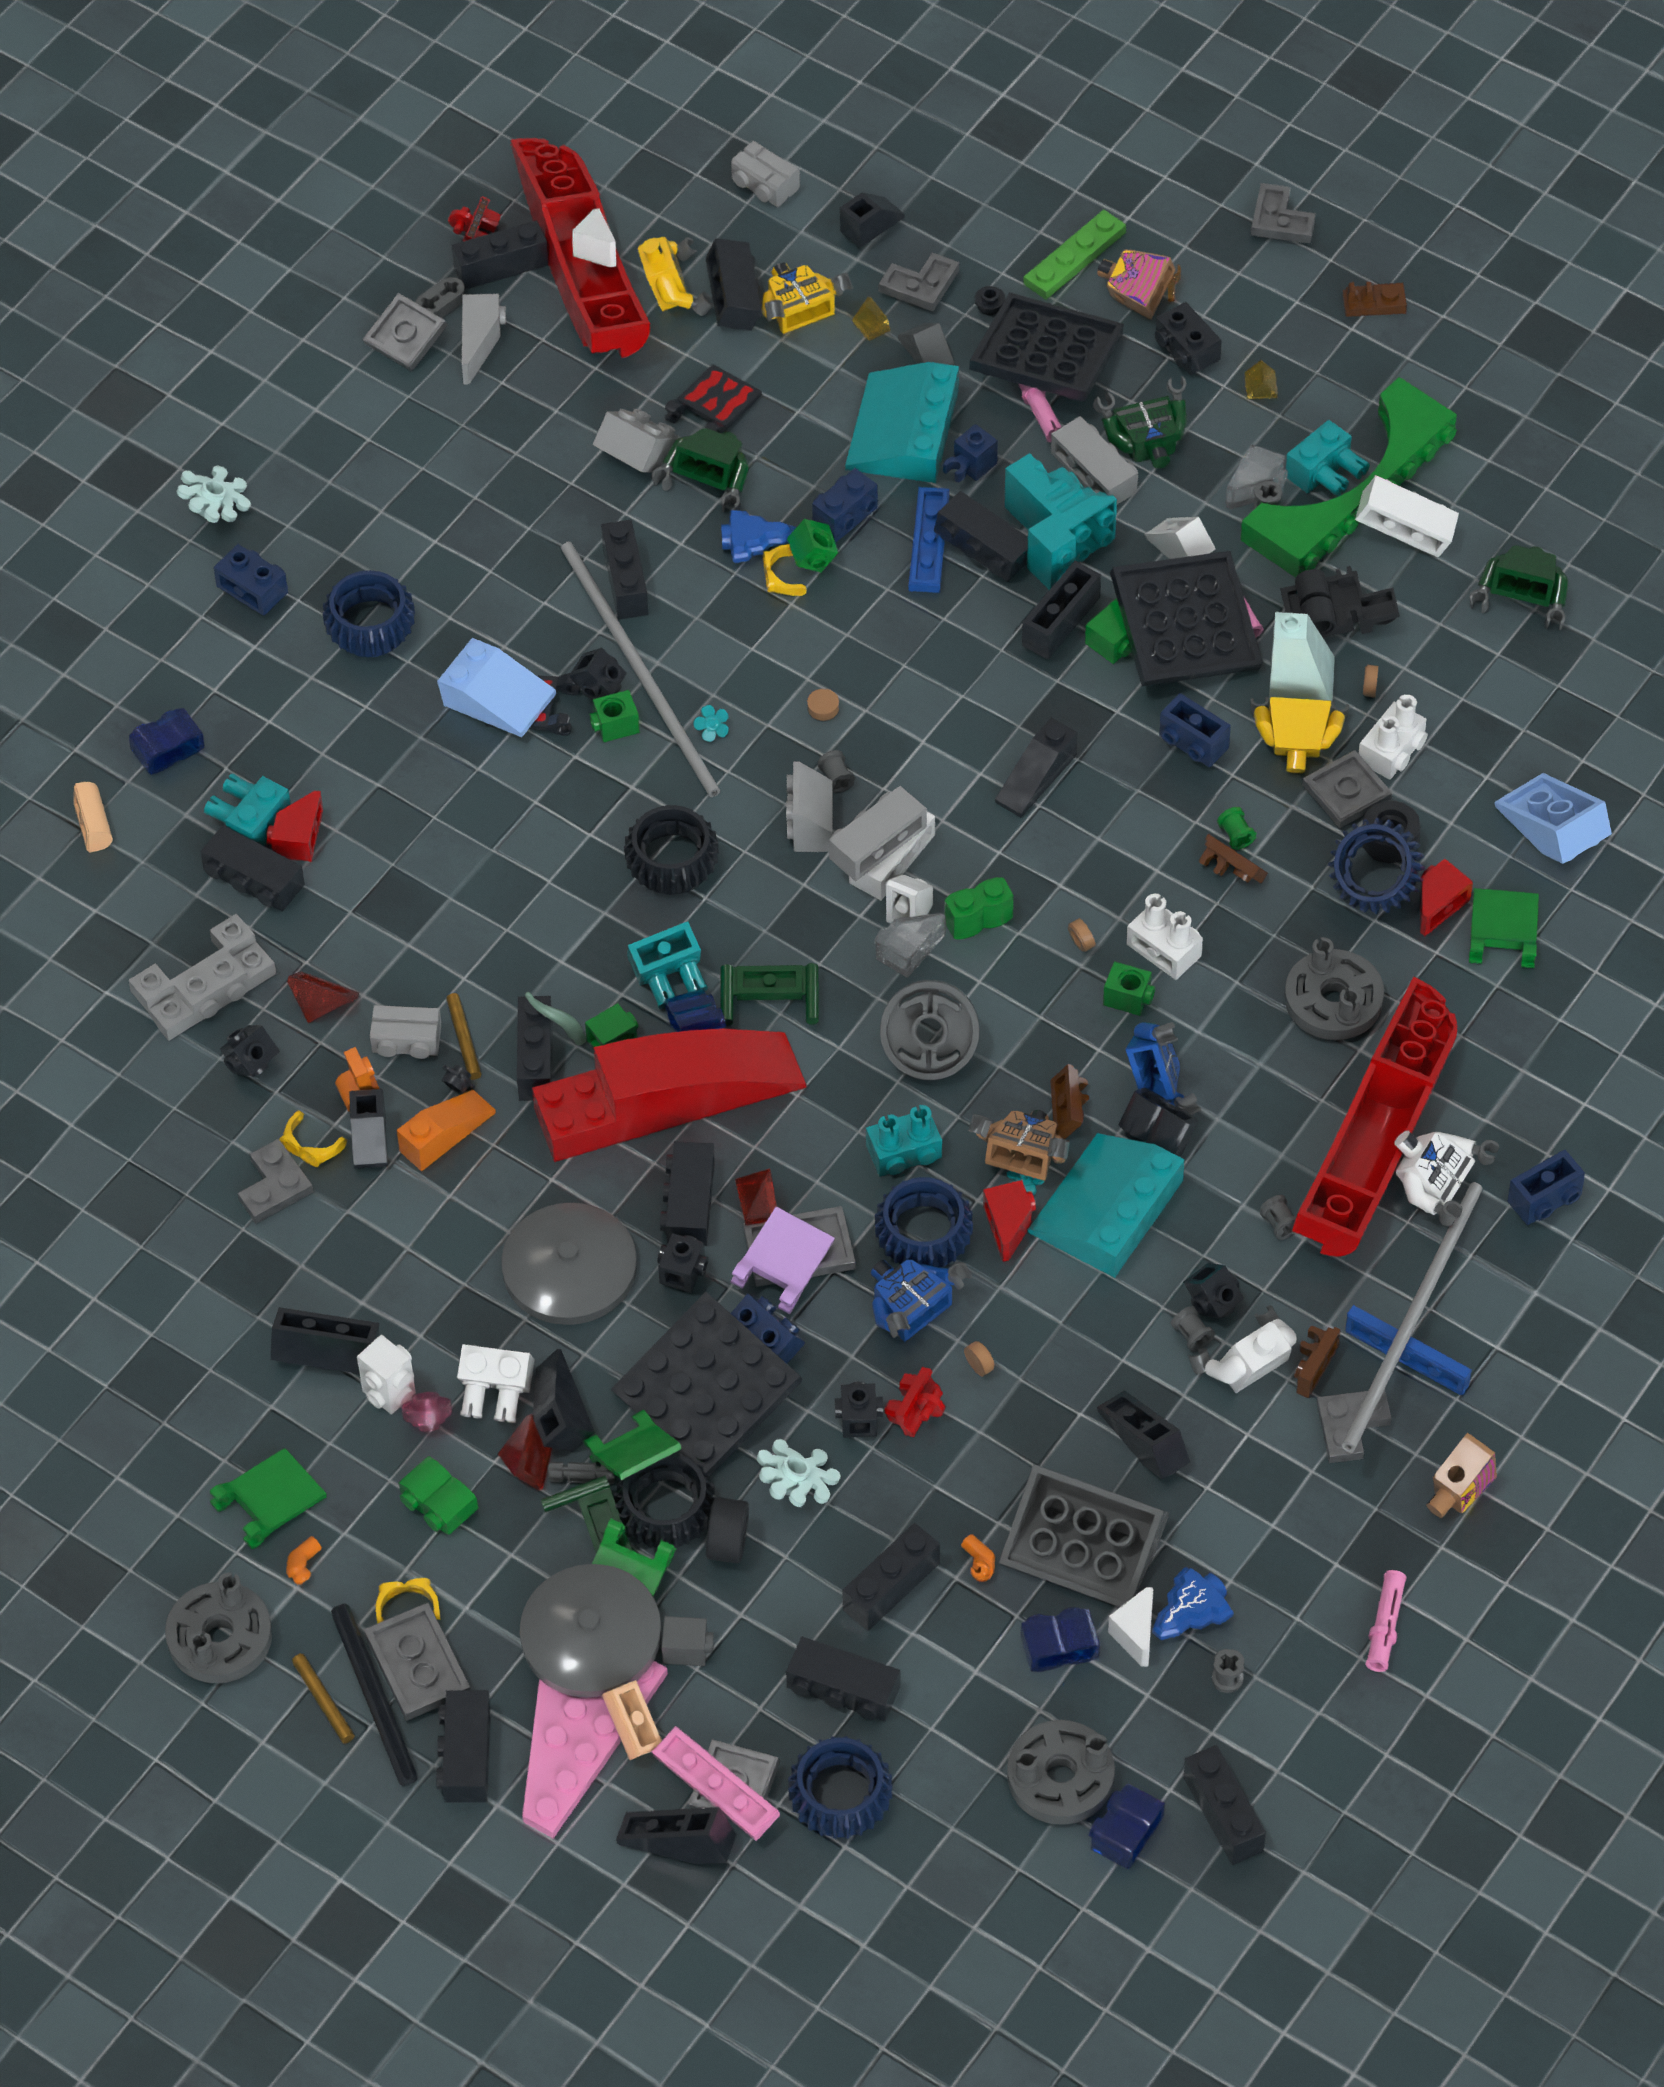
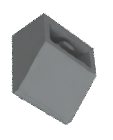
M620 409L619 412H606L593 445L641 472H653V470L664 464L663 460L673 443L681 437L674 434L675 429L661 422L656 424L650 421L651 416L644 411L634 409L633 412Z
M793 762V775H787V839H793L794 852H829V839L833 834L832 780L801 762Z

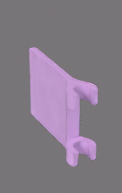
M775 1207L749 1250L733 1270V1278L730 1283L743 1289L752 1272L785 1289L779 1298L781 1302L778 1308L790 1314L835 1238Z

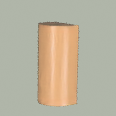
M92 782L75 783L73 804L86 850L89 853L103 850L112 843L113 838L98 786Z
M632 1681L602 1694L629 1760L653 1751L662 1740L637 1681Z

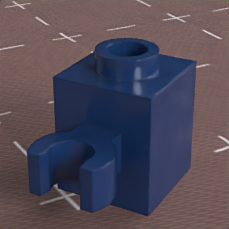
M973 425L954 441V457L944 461L943 472L946 474L952 469H957L955 472V481L957 483L964 480L966 474L977 481L997 465L998 440L978 425Z

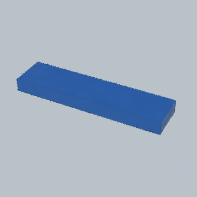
M919 487L909 591L940 593L945 540L934 532L938 512L949 502L950 489Z
M1354 1305L1347 1313L1346 1333L1387 1354L1398 1329ZM1410 1336L1399 1362L1463 1396L1469 1388L1471 1369Z

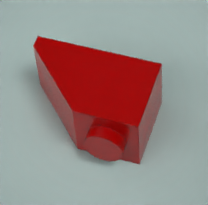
M314 790L277 812L274 825H269L267 831V844L272 845V851L287 859L312 862L323 814L321 791Z
M1445 858L1436 866H1429L1421 876L1423 882H1421L1420 933L1424 936L1428 935L1471 900L1473 881Z
M1022 1180L983 1189V1208L1002 1262L1010 1260L1027 1233L1028 1228L1031 1226L1032 1211H1036L1032 1191L1026 1192Z

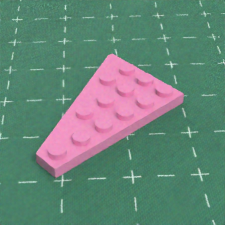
M653 1661L644 1675L637 1680L646 1705L668 1675L667 1668ZM539 1679L524 1799L523 1822L553 1839L621 1742L602 1696L593 1698L570 1696L552 1689Z

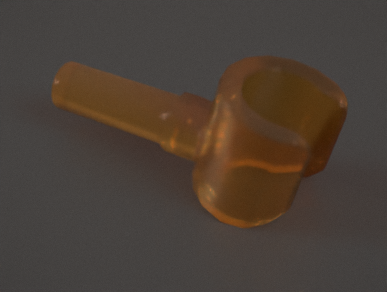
M1177 264V273L1172 276L1168 284L1169 302L1175 301V285L1181 279V267L1179 264Z

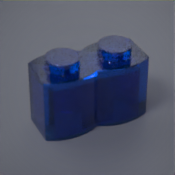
M184 708L167 711L156 722L139 725L129 735L130 749L149 775L164 771L176 761L187 759L205 747L202 731Z
M702 988L664 999L668 1021L674 1032L721 1029L726 1027L721 1008H716L712 994L706 995Z
M1071 1607L1063 1610L1057 1616L1037 1614L1021 1623L1020 1636L1031 1672L1048 1671L1063 1665L1082 1664L1099 1658L1100 1643L1089 1609Z
M1127 1783L1121 1792L1116 1790L1112 1794L1107 1804V1809L1110 1811L1103 1819L1098 1817L1094 1821L1089 1831V1837H1091L1092 1851L1129 1870L1139 1857L1146 1842L1152 1837L1162 1821L1165 1803Z

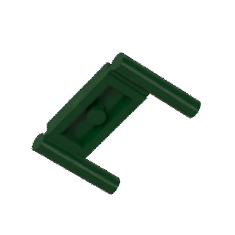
M809 963L806 966L733 967L729 964L722 965L720 968V1023L724 1026L733 1024V996H737V1000H803L802 995H806V1023L810 1025L817 1024L819 1022V966L815 963Z
M606 1475L541 1499L545 1513L578 1501L596 1553L610 1519L622 1523L619 1519L620 1513L615 1508V1498ZM625 1530L618 1545L632 1550Z

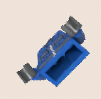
M1147 1022L1139 1023L1135 1026L1134 1036L1126 1047V1053L1138 1089L1147 1088L1191 1115L1201 1111V1108L1196 1103L1197 1097L1194 1093L1184 1097L1183 1094L1176 1091L1180 1063L1173 1042L1178 1041L1172 1028H1175L1174 1023L1170 1022L1161 1026Z
M881 1260L871 1270V1275L878 1281L874 1286V1300L872 1302L875 1323L879 1328L889 1331L893 1338L899 1335L906 1342L952 1305V1285L958 1290L964 1287L962 1279L972 1278L973 1276L963 1262L956 1263L950 1268H939L926 1264L919 1265L913 1260H906L894 1269L885 1260Z

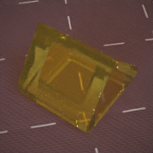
M867 297L852 321L868 340H872L891 330L887 316L871 297Z
M1260 360L1245 372L1247 399L1278 397L1275 371L1266 363Z

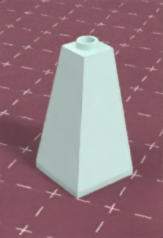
M1275 612L1269 703L1270 697L1327 700L1332 702L1335 656L1308 614Z

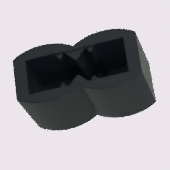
M1143 1087L1134 1091L1118 1125L1131 1140L1155 1144L1177 1156H1181L1195 1130L1198 1120L1185 1110L1172 1105L1159 1094Z

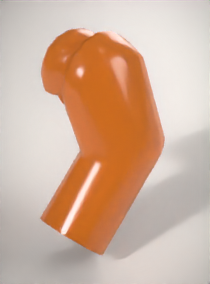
M970 1534L964 1539L961 1547L973 1557V1566L970 1568L973 1578L979 1582H985L994 1574L995 1554L978 1538Z
M313 1536L290 1552L287 1558L286 1574L289 1578L292 1577L293 1582L297 1585H301L310 1578L311 1572L306 1568L307 1561L322 1550L320 1543Z

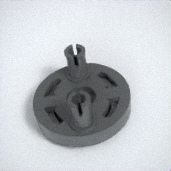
M1320 937V946L1318 939H1316L1312 945L1313 953L1299 960L1288 974L1285 986L1286 1009L1295 1024L1313 1036L1329 1040H1342L1358 1036L1372 1027L1381 1014L1384 1000L1382 978L1377 969L1362 956L1346 950L1333 949L1334 945L1330 939ZM1371 987H1372V989H1373L1372 1004H1371ZM1329 991L1340 992V1001H1328L1323 997V994Z
M939 980L916 981L900 989L886 1005L880 1024L881 1043L889 1060L903 1073L922 1080L942 1079L962 1069L976 1050L980 1032L978 1015L971 1000L957 987ZM924 992V993H922V994H918V995H916V996H913V997H911L910 999H906V998H909L910 996H912V995H914V994H916V993ZM939 992L948 995L954 1000H957L961 1004L962 1008L960 1009V1005L956 1001H953L950 998L939 994ZM932 1018L941 1024L943 1034L939 1040L927 1043L919 1038L917 1026L922 1020ZM903 1049H905L907 1052H909V1053H911V1054H913V1055H915V1056H918V1057H919L920 1054H921V1057H920V1058H916V1057H914V1056H911L910 1054L906 1053ZM953 1051H955L953 1054H951V1055H949V1056H947V1057H945V1058H941V1059H938V1058H937V1055H938L939 1057H943V1056H946V1055L952 1053Z
M227 1572L219 1577L218 1582L206 1583L191 1589L174 1604L167 1617L165 1636L170 1656L182 1672L202 1682L226 1683L246 1676L261 1664L271 1646L272 1626L269 1612L261 1598L252 1590L242 1586L237 1574L232 1578V1572ZM256 1612L258 1614V1617L255 1613L250 1614L252 1620V1632H250L251 1622L249 1613ZM178 1626H180V1629H179L180 1642H179V1644H178ZM219 1626L227 1627L233 1632L228 1639L222 1642H212L208 1634L210 1630ZM236 1654H238L235 1658H233L232 1660H230V1661H228L227 1663H225V1661L231 1659V1658L234 1657Z
M1069 1720L1047 1721L1028 1729L1015 1742L1008 1759V1785L1016 1803L1027 1814L1051 1824H1072L1083 1821L1097 1813L1109 1799L1114 1785L1115 1764L1108 1743H1106L1107 1739L1088 1726ZM1043 1738L1040 1741L1036 1742L1034 1745H1032L1030 1748H1028L1036 1740ZM1055 1766H1066L1073 1771L1075 1776L1067 1782H1056L1050 1779L1047 1773ZM1094 1783H1097V1784L1100 1785V1786L1094 1785V1786H1093L1087 1793H1085L1084 1795H1082V1796H1077V1793H1078V1795L1084 1793V1792L1087 1791ZM1038 1795V1796H1041V1797H1043V1798L1053 1799V1800H1058V1801H1049V1800L1042 1799V1798H1040V1797H1038V1798L1036 1799L1035 1797Z

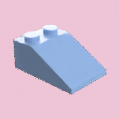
M474 638L468 642L437 681L444 706L520 737H523L556 695V690L502 650Z
M1545 773L1540 774L1495 801V807L1542 854L1562 864L1571 861L1581 852L1597 845L1601 840L1612 834L1605 801Z

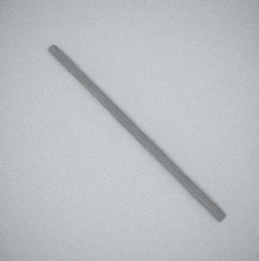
M571 542L564 543L561 546L562 552L709 797L718 795L720 793L718 785Z
M1472 1182L1460 1204L1463 1209L1460 1217H1455L1453 1225L1449 1226L1342 1443V1448L1347 1452H1354L1482 1192L1483 1188L1479 1183Z

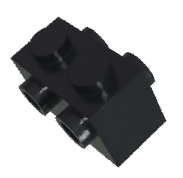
M1187 302L1156 317L1154 336L1157 343L1162 348L1165 347L1173 356L1175 363L1179 367H1183L1190 375L1221 359L1222 340Z

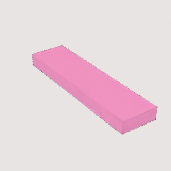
M676 1726L652 1751L656 1759L714 1807H719L726 1817L755 1841L780 1816L779 1811Z

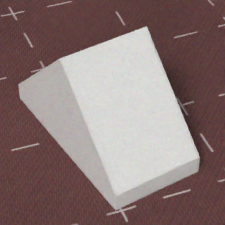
M593 209L572 231L573 256L607 267H616V241L600 209Z
M1148 1587L1109 1616L1108 1633L1140 1666L1148 1667L1153 1600V1588Z

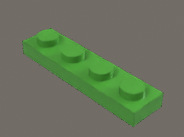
M1102 210L1024 276V285L1047 300L1126 233V224L1107 211Z

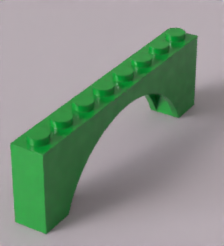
M1398 377L1380 394L1378 415L1386 430L1388 446L1375 471L1354 489L1325 502L1303 506H1280L1261 503L1242 520L1240 541L1295 578L1304 571L1314 569L1321 557L1326 553H1331L1346 534H1352L1357 528L1359 521L1355 519L1362 492L1375 475L1387 479L1398 486L1404 480H1410L1424 462L1432 460L1437 450L1444 443L1449 444L1453 440L1457 432L1455 428L1457 414Z

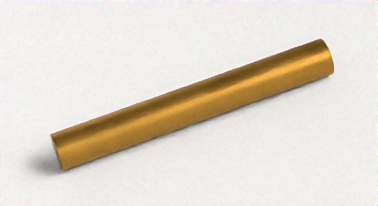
M452 993L446 997L466 1070L472 1075L470 1079L476 1080L482 1074L460 997L457 993Z
M302 1653L296 1655L292 1659L293 1665L342 1743L350 1742L355 1736L305 1655Z

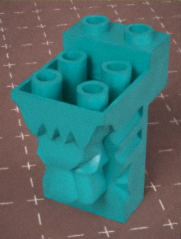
M1030 453L1005 468V508L1028 530L1027 569L1049 590L1074 561H1084L1089 554L1101 547L1108 546L1115 539L1117 499L1113 495L1109 496L1104 492L1096 494L1090 487L1084 488L1074 472H1068L1063 467L1047 473L1043 464L1039 460L1037 461Z

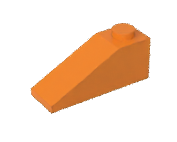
M474 1090L421 1110L397 1129L399 1151L422 1172L493 1116L496 1110Z

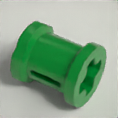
M1232 807L1225 810L1217 819L1219 828L1226 831L1230 838L1229 845L1234 850L1248 847L1256 839V832L1246 823L1244 811L1240 807Z

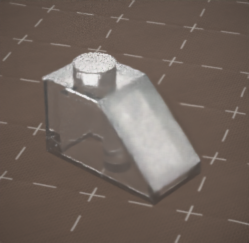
M1251 444L1227 486L1225 507L1234 509L1255 503L1257 501L1254 496L1255 487L1262 481H1274L1282 488L1288 476V470L1285 469L1286 456Z
M942 913L894 919L887 928H882L875 938L876 959L908 978L946 935V916Z

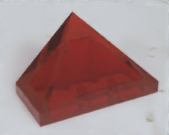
M302 971L289 975L287 981L308 1023L358 999L360 993Z
M770 1168L735 1179L745 1225L766 1222L775 1207H777Z
M530 1414L525 1417L498 1452V1455L514 1476L537 1490L543 1489L552 1448L544 1447L534 1423L533 1415Z

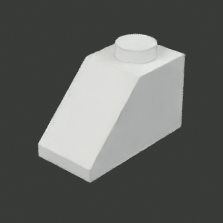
M1199 517L1167 518L1145 534L1147 540L1169 559L1209 554L1215 550Z
M906 875L889 879L886 884V922L916 934L933 906V886L928 885L921 879H914Z

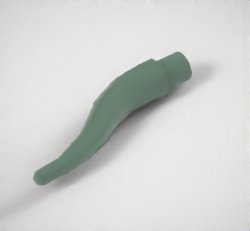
M530 992L525 993L529 1003L545 1017L561 1026L576 1045H582L586 1042L587 1038L583 1033L582 1026L572 1015L561 1009L541 1003Z

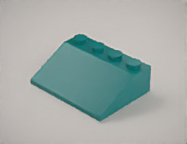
M925 362L869 373L845 470L852 471L856 468L863 473L936 483L959 392V366Z
M1097 1133L1028 1228V1233L1115 1278L1182 1184L1185 1160L1155 1144Z

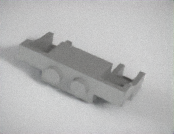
M237 914L210 929L211 941L219 950L175 978L169 980L155 963L128 980L131 993L146 1009L168 1041L203 1019L214 1016L219 1009L232 1001H238L245 993L276 974L274 961L256 942L255 934Z

